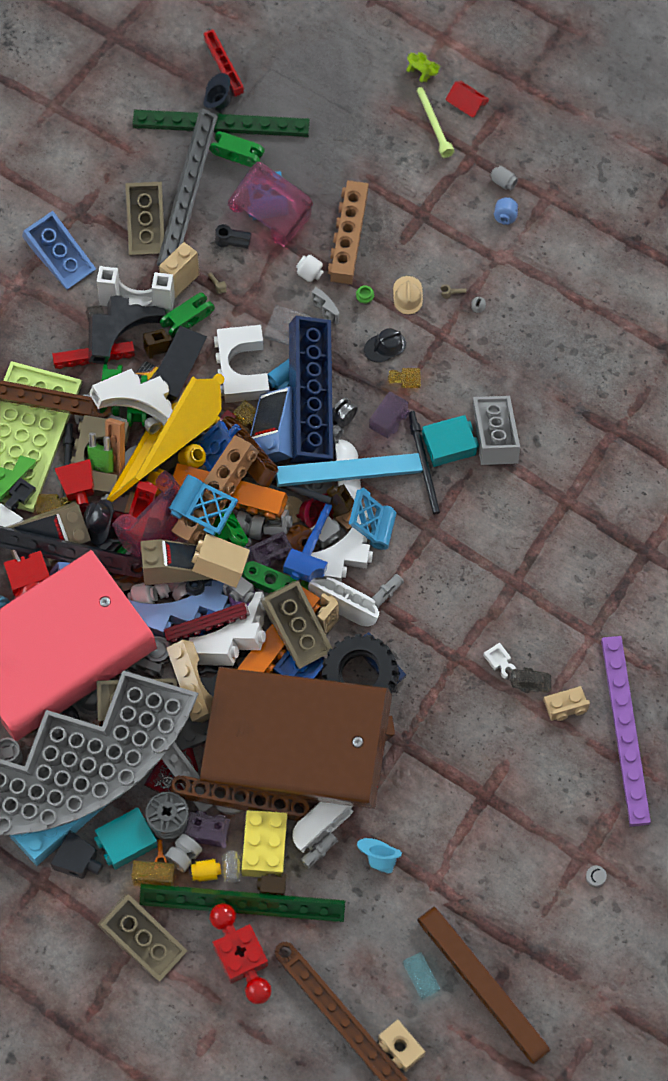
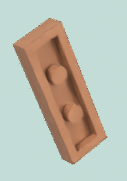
M109 418L105 420V437H110V446L113 448L114 471L109 474H115L119 477L125 467V422Z

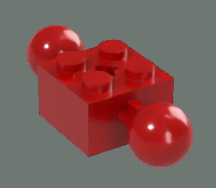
M218 904L210 912V922L216 929L222 930L225 936L213 941L216 955L230 984L245 978L247 981L245 987L247 999L253 1004H263L269 1000L272 993L269 982L264 978L258 977L256 973L268 967L265 953L251 924L236 930L234 927L236 920L234 909L228 904ZM238 951L244 952V957H240V955H236L237 952H238Z

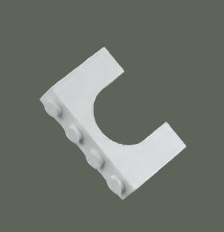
M99 267L97 289L100 306H107L111 296L120 295L124 298H129V305L157 306L165 309V313L173 310L175 301L173 274L155 272L152 289L134 290L120 282L118 268Z
M261 325L217 329L214 344L215 348H219V352L216 353L217 364L221 365V369H218V373L222 374L225 379L223 385H220L221 396H224L225 403L259 400L261 394L269 392L267 373L241 375L233 371L229 363L238 353L263 350Z

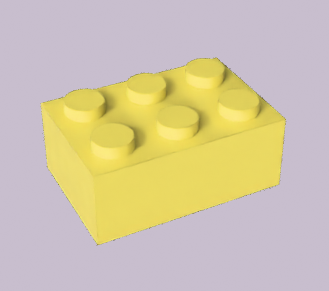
M247 810L242 876L261 877L266 876V874H277L278 877H282L287 813Z

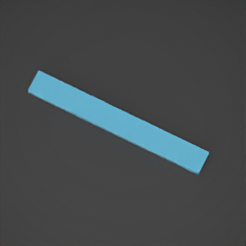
M419 453L277 466L279 471L275 478L277 487L415 474L421 473L423 469Z

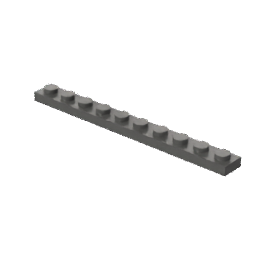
M204 108L199 110L157 266L165 261L184 241L218 117Z

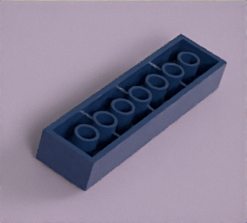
M295 316L289 323V386L292 387L293 458H290V463L330 462L333 460L331 320Z

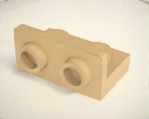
M323 593L321 595L322 608L317 616L325 634H327L339 620V603L333 596H327Z
M581 686L545 696L543 699L551 721L556 719L557 721H562L573 714L582 715L587 712L590 706V702L586 700Z

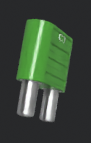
M89 433L87 453L93 470L105 473L113 472L114 459L113 448L110 446V437L106 436L103 438L104 446L96 444V434Z

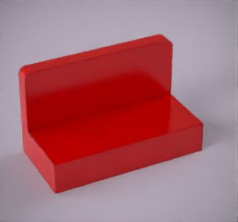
M455 81L446 97V101L473 118L481 106L487 105L489 98L463 81Z

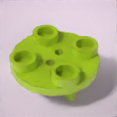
M411 52L407 56L409 61L407 71L414 72L416 68L422 72L419 79L421 82H426L430 75L436 76L438 74L440 66L435 62L427 60V56L424 53L418 52V54H414Z

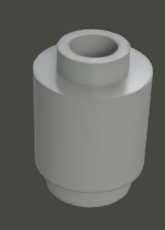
M502 166L495 167L490 175L492 177L491 181L505 190L509 189L511 191L518 181L514 173Z

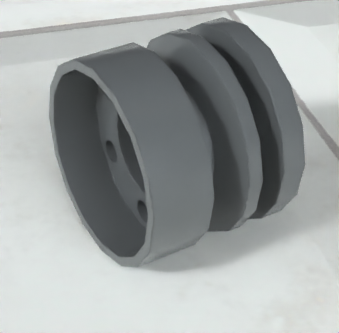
M161 792L148 802L146 807L147 824L157 840L160 839L165 843L175 842L181 834L187 833L190 825L188 806L181 796L173 792ZM164 812L171 813V816L164 815Z

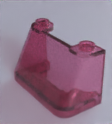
M257 161L234 191L227 205L235 213H241L243 210L248 212L271 229V238L275 243L285 246L310 218L313 202L305 193L265 164Z
M165 470L156 479V486L161 493L137 518L130 514H123L112 523L122 547L136 557L142 558L140 541H175L178 538L172 532V529L179 519L170 514L171 510L169 507L178 493L180 485Z

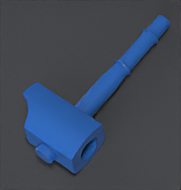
M331 504L324 505L303 551L291 549L283 566V573L291 575L295 580L301 579L310 582L314 578H323L328 562L313 557L311 554L325 521L329 517L332 508Z

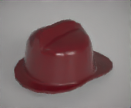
M314 499L306 500L301 504L296 517L311 529L316 525L325 503ZM331 508V511H330V513H329V517H330L331 519L334 518V517L332 516L333 513H334V511L332 510V508Z

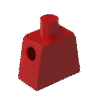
M90 459L55 468L57 478L68 501L76 500L79 508L88 506L87 496L94 494L93 468Z

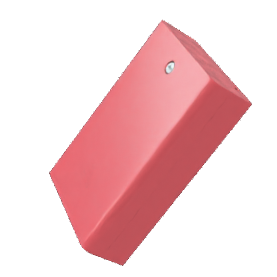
M92 550L0 608V721L15 741H19L40 727L46 710L58 714L96 690L97 681L111 680L157 649L153 633Z

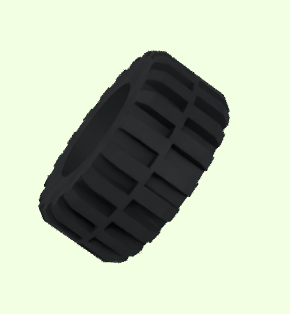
M355 634V637L351 638L346 636L344 641L340 642L338 640L334 644L335 647L327 652L328 657L323 661L324 669L322 670L324 680L344 682L342 672L345 665L355 657L367 656L372 658L379 667V677L372 686L388 688L391 694L392 692L395 693L397 689L396 684L399 682L398 664L391 649L379 638L374 639L372 635L368 634L366 636Z

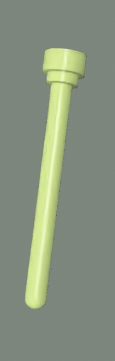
M419 87L417 93L440 143L439 152L443 158L450 157L454 154V148L451 143L446 141L426 93L422 87Z

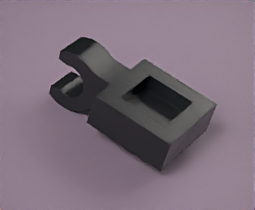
M19 478L10 489L9 495L12 497L5 503V506L15 512L20 502L24 505L36 492V487Z

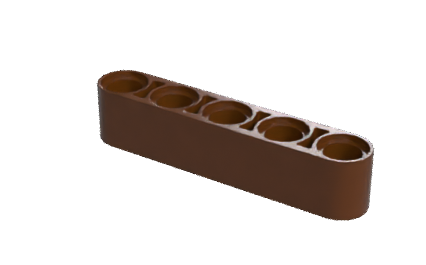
M225 416L222 422L225 423L228 430L234 424L239 425L241 430L235 435L251 443L259 451L256 460L252 462L247 471L258 484L270 487L279 471L278 467L235 418Z

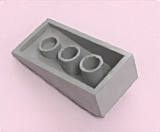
M510 396L473 397L481 465L517 464L519 462L520 443Z

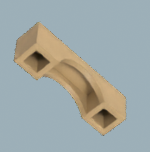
M181 640L166 649L180 688L199 693L190 713L191 720L204 722L210 719L213 696L206 691L199 678L197 670L199 657L194 643Z

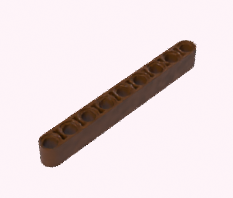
M433 906L417 919L419 925L532 1064H535L548 1054L550 1048L438 909Z

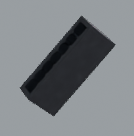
M182 326L179 327L154 377L160 376L167 383L169 393L166 400L175 401L178 398L207 336Z

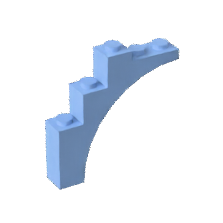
M214 580L212 581V586H205L202 594L198 596L191 595L175 602L147 604L129 600L153 635L163 638L165 637L163 629L172 627L173 623L178 625L199 618L202 614L206 615L208 609L216 612L231 606V604H228V596L223 591L225 583Z

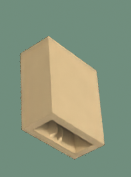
M185 242L159 265L160 273L173 274L175 298L199 276L198 252Z
M206 533L204 539H199L197 544V551H195L191 561L195 563L192 571L236 588L250 550Z

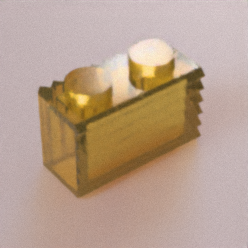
M133 861L132 883L134 886L138 885V887L141 884L174 886L175 865L170 863Z

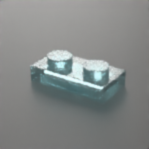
M421 952L403 960L402 963L421 1000L440 991V987Z

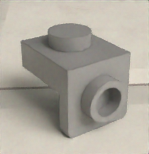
M284 510L281 520H267L263 527L264 534H270V536L287 534L293 523L292 516H289V510Z

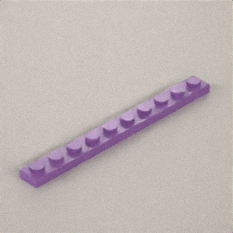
M604 637L601 639L629 824L630 827L650 825V814L622 637Z

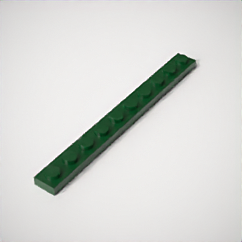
M134 109L132 125L133 128L194 131L198 113ZM215 114L218 117L213 132L309 137V118Z
M141 884L140 905L211 911L218 904H228L234 909L235 913L344 922L346 900Z

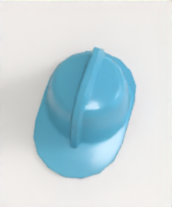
M365 838L357 842L358 849L367 854L370 866L388 874L392 873L396 859L402 855L400 850L376 839Z

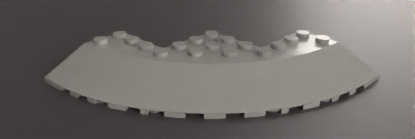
M122 671L102 727L46 710L25 767L0 759V835L38 832L68 824L94 813L119 798L137 784L161 760L175 742L190 716L199 693Z

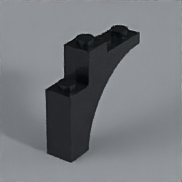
M120 295L111 296L107 303V316L98 313L92 314L90 318L88 362L107 364L112 345L118 337L138 325L160 323L161 319L165 316V309L157 306L129 305V298H124Z

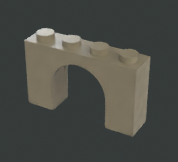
M84 415L83 421L79 422L78 432H80V436L75 441L74 449L76 450V455L72 456L71 464L86 460L89 433L96 434V444L104 443L106 418ZM125 422V446H127L130 432L129 422ZM93 470V495L105 497L106 494H110L118 480V475Z

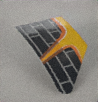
M145 361L135 374L140 378V382L142 375H147L149 380L158 367Z

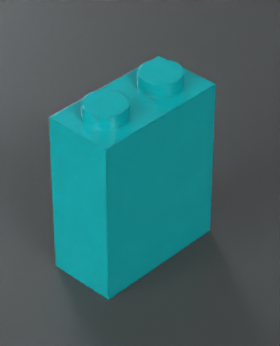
M465 415L422 427V438L433 467L476 456L479 443L477 437H473L472 424L470 421H467Z
M138 807L95 830L97 837L94 840L99 849L103 847L106 853L103 857L108 866L112 865L115 870L158 847L157 840Z

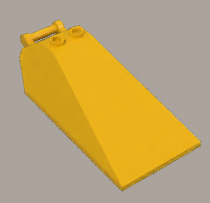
M218 373L212 379H196L195 377L190 379L178 402L171 404L173 411L165 425L161 424V428L154 434H149L147 430L145 431L108 495L107 500L111 503L202 432L206 433L211 425L214 426L219 421L220 417L218 415L221 411L220 385L225 381L222 374Z

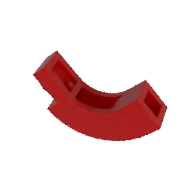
M138 482L122 531V537L140 542L158 488L151 482Z

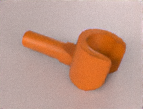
M159 839L157 840L158 856L155 859L157 867V861L161 858L165 860V866L167 865L162 840Z

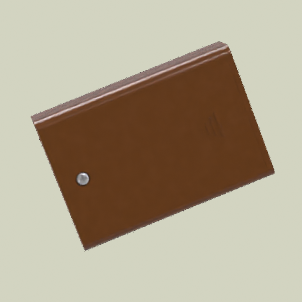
M219 667L200 781L310 801L375 809L392 694L388 688Z

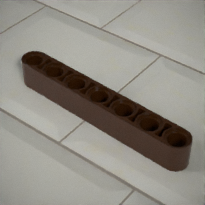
M176 776L170 786V792L178 794L184 800L242 811L287 813L288 820L300 821L309 810L308 802L304 799L203 782L198 778L188 776ZM181 783L185 789L179 791L175 788V784ZM201 787L205 793L197 794L195 788ZM215 791L223 792L224 798L216 797ZM241 795L243 796L244 801L238 802L235 800L234 796ZM254 799H261L264 805L258 806L255 804ZM280 802L284 809L279 810L275 808L274 803ZM300 806L303 809V813L295 812L294 807Z

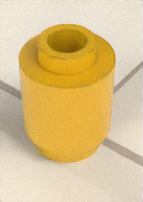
M215 859L197 861L196 864H191L193 881L217 880V875H221L220 863H216Z

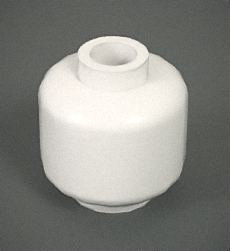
M312 255L303 256L296 266L298 269L297 274L308 282H312L314 279L318 280L324 272L321 270L323 267L322 262Z
M144 583L133 585L130 593H128V600L155 604V601L158 600L157 590L155 586L144 585Z

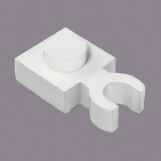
M500 643L484 652L483 656L494 671L498 668L501 669V676L505 680L508 678L506 670H511L513 674L516 673L515 666L508 663L511 661V657Z

